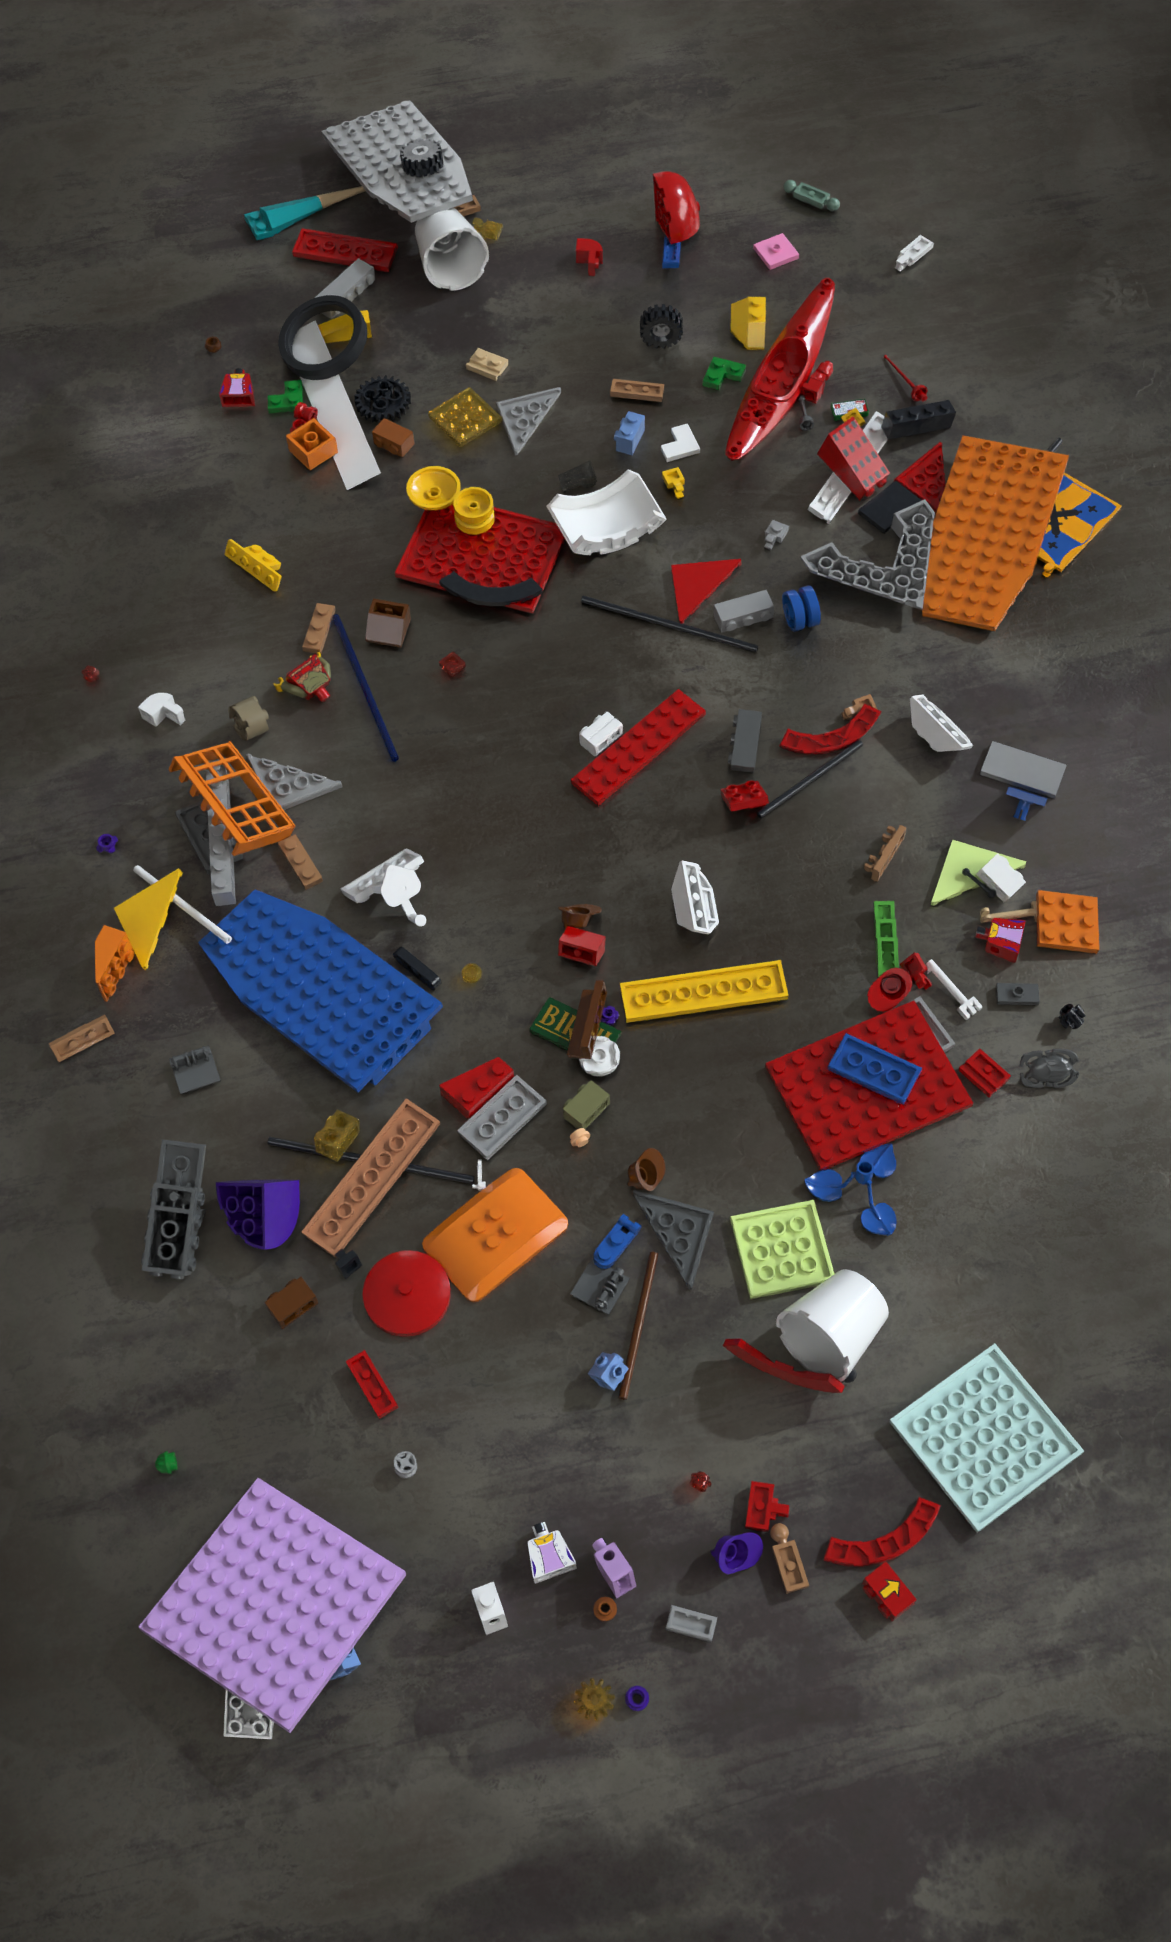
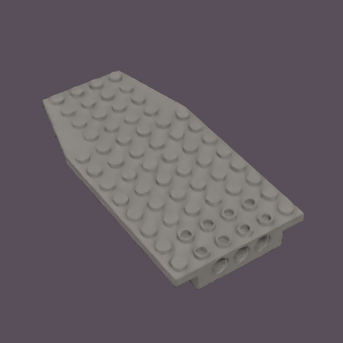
M410 100L402 101L395 106H388L380 111H374L366 116H359L352 121H345L340 125L331 126L322 131L323 138L373 199L377 198L381 204H387L389 209L398 211L400 216L411 223L437 212L473 201L461 158ZM420 139L424 141L430 139V141L435 140L436 143L438 142L441 145L444 161L443 167L439 168L438 172L434 171V174H427L425 177L424 175L420 177L414 175L412 177L403 171L400 150L404 145L407 146V143H413V140L420 141Z

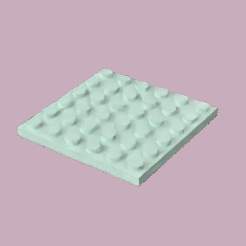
M995 1343L889 1421L976 1533L980 1532L1084 1452Z

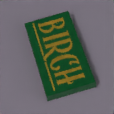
M549 997L529 1028V1032L568 1051L578 1010ZM600 1022L597 1036L607 1037L610 1041L616 1043L621 1036V1031Z

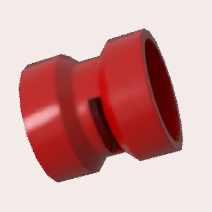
M299 402L294 410V418L303 419L306 423L313 418L316 419L318 415L317 408L313 406L307 407L303 402Z

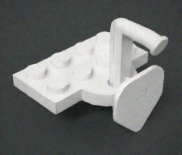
M407 848L341 888L343 895L356 903L367 901L373 893H381L386 904L396 907L401 905L409 921L419 927L426 924L425 916L417 915L409 901L411 897L420 891L421 883L415 870L424 861L421 855Z

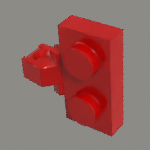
M751 1481L745 1529L769 1532L770 1520H776V1516L788 1518L789 1505L779 1504L778 1499L773 1498L774 1484Z

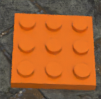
M1038 890L1036 893L1037 946L1097 954L1099 951L1098 898Z

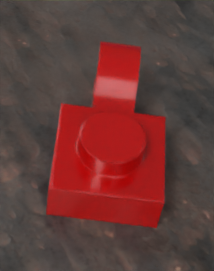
M914 952L899 964L902 969L909 973L912 981L915 980L919 989L924 987L927 990L932 986L931 981L923 974L928 969L919 953Z

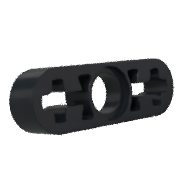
M400 946L393 953V957L401 966L434 991L442 984L441 979L436 973L405 948Z

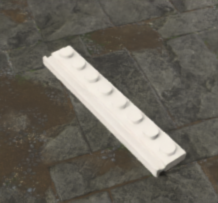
M876 411L863 429V432L878 454L888 439L881 428L884 416ZM833 472L807 510L820 519L826 520L827 524H829L852 491Z

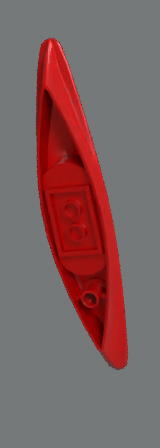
M824 278L809 294L773 343L754 374L738 409L727 441L725 455L729 460H739L759 445L785 418L802 393V386L808 381L825 335L835 291V283L832 279Z

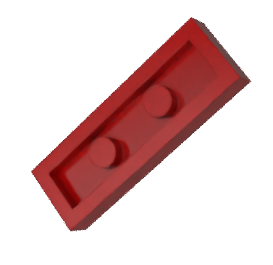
M365 1350L346 1361L347 1366L379 1419L399 1408Z

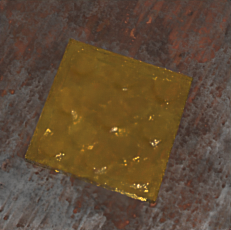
M470 387L428 412L429 418L460 448L502 422V417Z

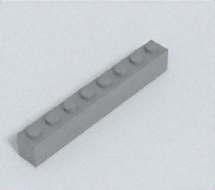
M210 760V761H208V762L211 763V762H215V761H218V760ZM223 764L213 767L219 776L229 774ZM206 769V780L213 779L214 776ZM229 779L208 785L227 810L231 809ZM210 808L208 810L212 896L216 906L236 904L232 839H223L222 835L226 827L222 822L216 826L212 824L211 820L215 812Z

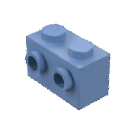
M628 411L626 417L622 418L620 429L616 430L614 435L616 451L633 456L645 431L644 415Z

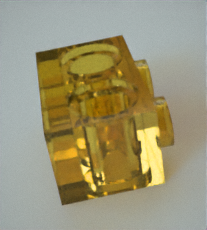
M337 1109L333 1116H329L324 1128L321 1131L319 1130L314 1137L316 1152L338 1162L360 1133L359 1119Z

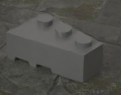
M739 709L738 715H734L733 726L736 727V733H732L730 745H734L733 752H729L728 756L731 770L754 773L762 712Z

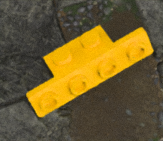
M228 540L224 553L225 556L274 592L278 591L282 576L275 570L280 569L281 562L275 559L273 555L264 551L259 545L243 548L234 540Z

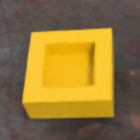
M856 407L841 417L843 422L854 417L860 427L866 424Z

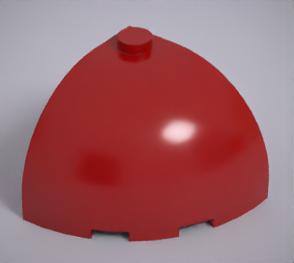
M669 171L654 173L653 187L655 219L671 244L689 239L697 233L700 227L699 202L695 199L691 186L683 176Z

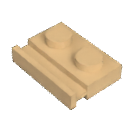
M478 348L470 358V362L466 364V369L497 381V377L508 366V359Z

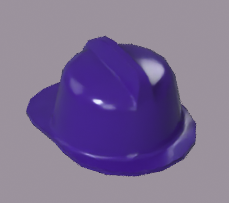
M753 1532L736 1536H723L718 1540L715 1548L711 1550V1555L715 1557L723 1573L733 1574L748 1569L759 1561L763 1552L762 1539Z

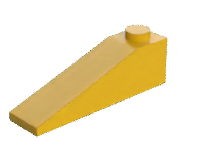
M368 310L360 311L367 325V338H372ZM345 314L319 324L318 327L325 343L351 340L354 324L352 318Z

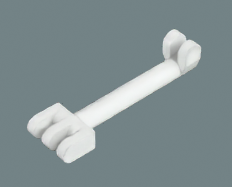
M932 959L925 964L928 970L924 973L928 975L932 971L961 1004L957 1011L965 1020L969 1019L970 1015H974L976 1010L982 1009V1005L974 996L967 1000Z

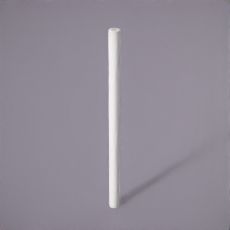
M139 865L134 867L133 871L150 885L158 881ZM175 894L172 902L226 944L231 942V936Z

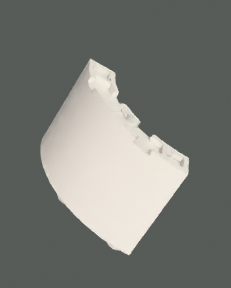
M629 469L614 482L600 490L578 496L557 494L546 506L572 552L583 555H591L593 552L606 554L626 548L638 542V538L645 533H652L667 520L641 476Z

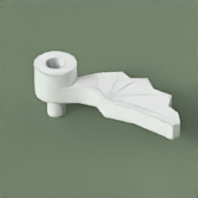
M478 1159V1184L472 1185V1189L482 1191L486 1188V1182H482V1159Z

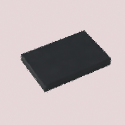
M894 481L858 510V514L885 534L892 528L894 513L922 500L900 483Z

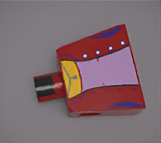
M237 368L234 374L225 375L219 392L222 407L255 406L251 377L243 369Z
M993 918L990 928L977 927L975 938L987 940L985 946L987 953L1016 963L1026 921Z

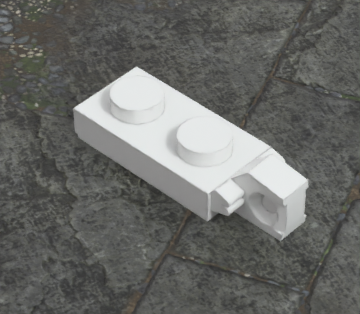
M921 235L900 251L895 269L902 271L907 265H913L933 248L934 243Z

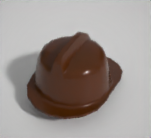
M590 904L558 907L562 911L561 920L564 923L565 930L567 926L578 929L585 928L591 915L602 911L599 906Z
M654 1148L646 1149L629 1166L628 1186H634L636 1189H645L647 1191H653L662 1180L666 1169L663 1156L658 1150Z

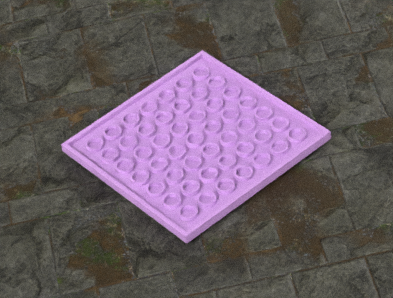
M257 1478L139 1625V1629L291 1733L405 1578L406 1571Z

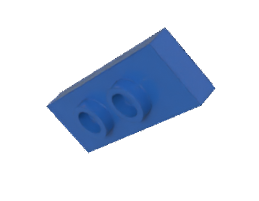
M666 235L664 237L662 268H679L681 242L671 244Z

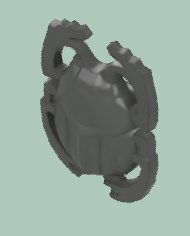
M1056 1048L1045 1051L1046 1055H1043V1051H1032L1023 1054L1019 1066L1023 1067L1025 1062L1026 1066L1030 1069L1025 1077L1023 1073L1019 1074L1024 1086L1041 1088L1043 1087V1082H1046L1045 1085L1047 1087H1066L1073 1084L1079 1076V1072L1073 1069V1065L1079 1062V1059L1071 1050ZM1057 1053H1063L1065 1055H1068L1070 1058L1068 1059L1065 1056ZM1035 1056L1038 1057L1037 1059L1033 1060L1032 1062H1028V1060H1029L1031 1057H1035ZM1028 1077H1032L1038 1080V1082H1031Z

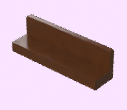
M596 980L594 990L584 989L582 991L567 1051L568 1058L592 1059L607 996L603 980Z

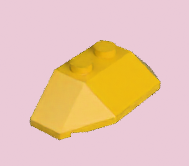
M747 297L732 303L731 333L744 344L747 350H764L766 297Z

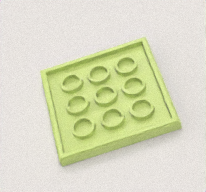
M814 1200L730 1216L750 1300L815 1287L834 1275Z

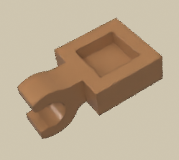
M871 694L853 700V706L845 708L844 712L841 713L843 719L847 720L857 715L864 703L877 709Z

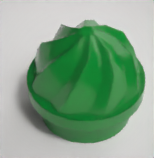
M165 1451L157 1457L155 1467L159 1472L172 1474V1471L178 1470L175 1452L168 1453V1451Z

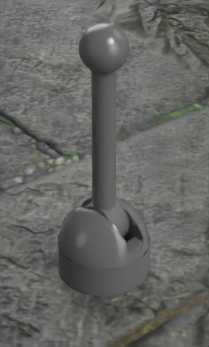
M800 395L798 400L801 402L803 416L799 421L800 428L804 431L811 430L814 427V421L806 413L805 396Z

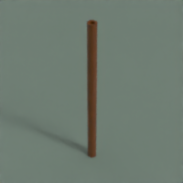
M650 1252L625 1364L629 1369L622 1380L618 1397L621 1400H627L658 1258V1253Z

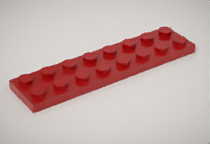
M676 690L571 779V784L597 806L601 805L706 715V710L681 690Z

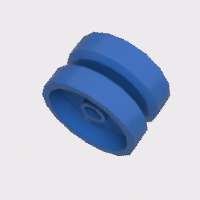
M812 586L800 587L798 593L793 589L783 593L784 615L791 631L803 630L805 625L809 628L819 626L821 622L820 606Z

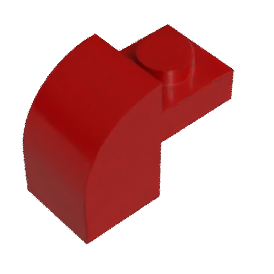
M577 238L576 263L588 264V276H595V271L599 269V264H603V249L600 243L595 240Z

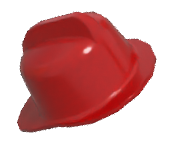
M896 967L890 968L877 978L868 989L867 997L871 1007L877 1011L885 1012L890 1011L902 1001L912 988V978L909 973L904 969Z

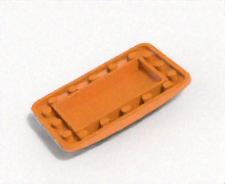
M512 1168L438 1225L423 1239L422 1246L427 1255L440 1263L448 1279L462 1295L471 1302H478L563 1234L568 1228V1219L522 1169Z

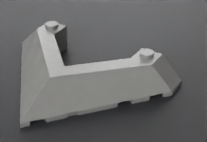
M924 499L894 513L891 527L901 540L893 567L885 566L883 568L875 566L874 563L860 560L858 562L850 560L849 557L841 555L832 542L801 556L800 559L811 573L923 610L935 512Z

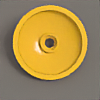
M429 466L419 469L411 475L407 482L406 490L408 498L417 507L425 510H440L454 503L455 496L461 491V485L458 476L450 469L441 466Z

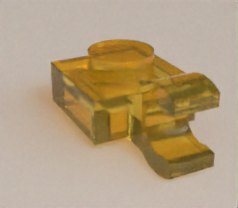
M474 218L472 224H475L474 229L477 232H482V237L498 240L503 230V224L487 220L484 223L480 218Z

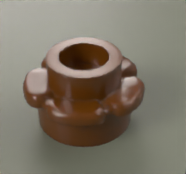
M212 336L206 339V350L216 353L221 349V341L217 337Z

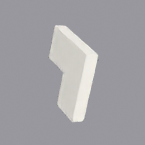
M688 423L671 428L675 441L661 445V451L666 462L700 453V447Z

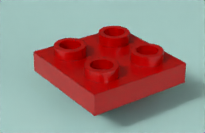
M747 781L745 784L729 785L726 788L720 789L721 796L731 812L746 808H758L769 804L768 795L758 781Z

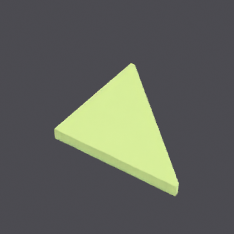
M952 840L931 905H937L938 902L954 898L969 889L973 890L980 887L971 878L962 874L964 868H968L974 877L985 884L976 873L997 853ZM999 854L1008 860L1009 865L1014 870L1025 868L1026 861Z

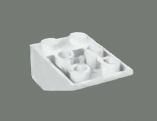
M226 1690L224 1737L272 1739L274 1722Z

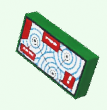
M859 399L831 403L830 408L834 421L842 420L841 417L855 407L862 417L868 416L869 410L866 400Z

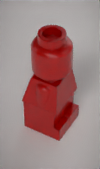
M830 361L820 363L816 371L810 376L808 383L803 384L801 395L805 396V400L816 404L824 392L825 382L833 373V364Z

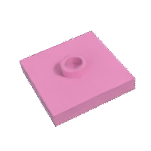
M783 233L758 242L753 246V249L769 270L799 259V253Z

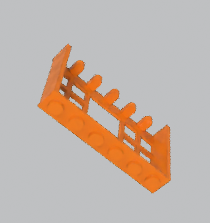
M231 741L173 758L168 769L170 773L182 769L179 775L180 782L183 783L190 779L193 783L190 795L195 797L201 794L204 798L201 803V810L207 811L212 808L215 812L211 820L212 824L216 826L222 822L226 827L222 835L223 839L229 840L234 837L237 841L232 851L233 856L282 841L291 836L296 825ZM219 759L218 761H215V762H211V763L208 762V761H210V760ZM204 763V765H201V766H198V767H194L195 765H199V764ZM228 763L232 765L236 772L233 771V769L229 766ZM223 764L229 774L219 776L213 767ZM208 769L214 778L205 781L198 771ZM240 776L258 800L227 810L208 785ZM261 804L268 812V814H266V812L262 809V807L260 806ZM255 806L262 816L252 819L245 809ZM240 811L247 821L236 823L230 814ZM270 818H272L275 821L279 828L276 827V825L272 822ZM265 820L272 830L262 832L256 823ZM251 825L257 835L247 837L241 827Z

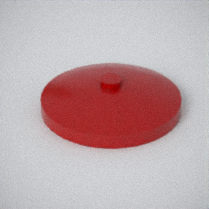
M411 1250L395 1252L379 1260L369 1271L363 1286V1302L371 1321L384 1332L401 1337L416 1336L436 1326L444 1317L451 1298L449 1279L440 1263L425 1253Z

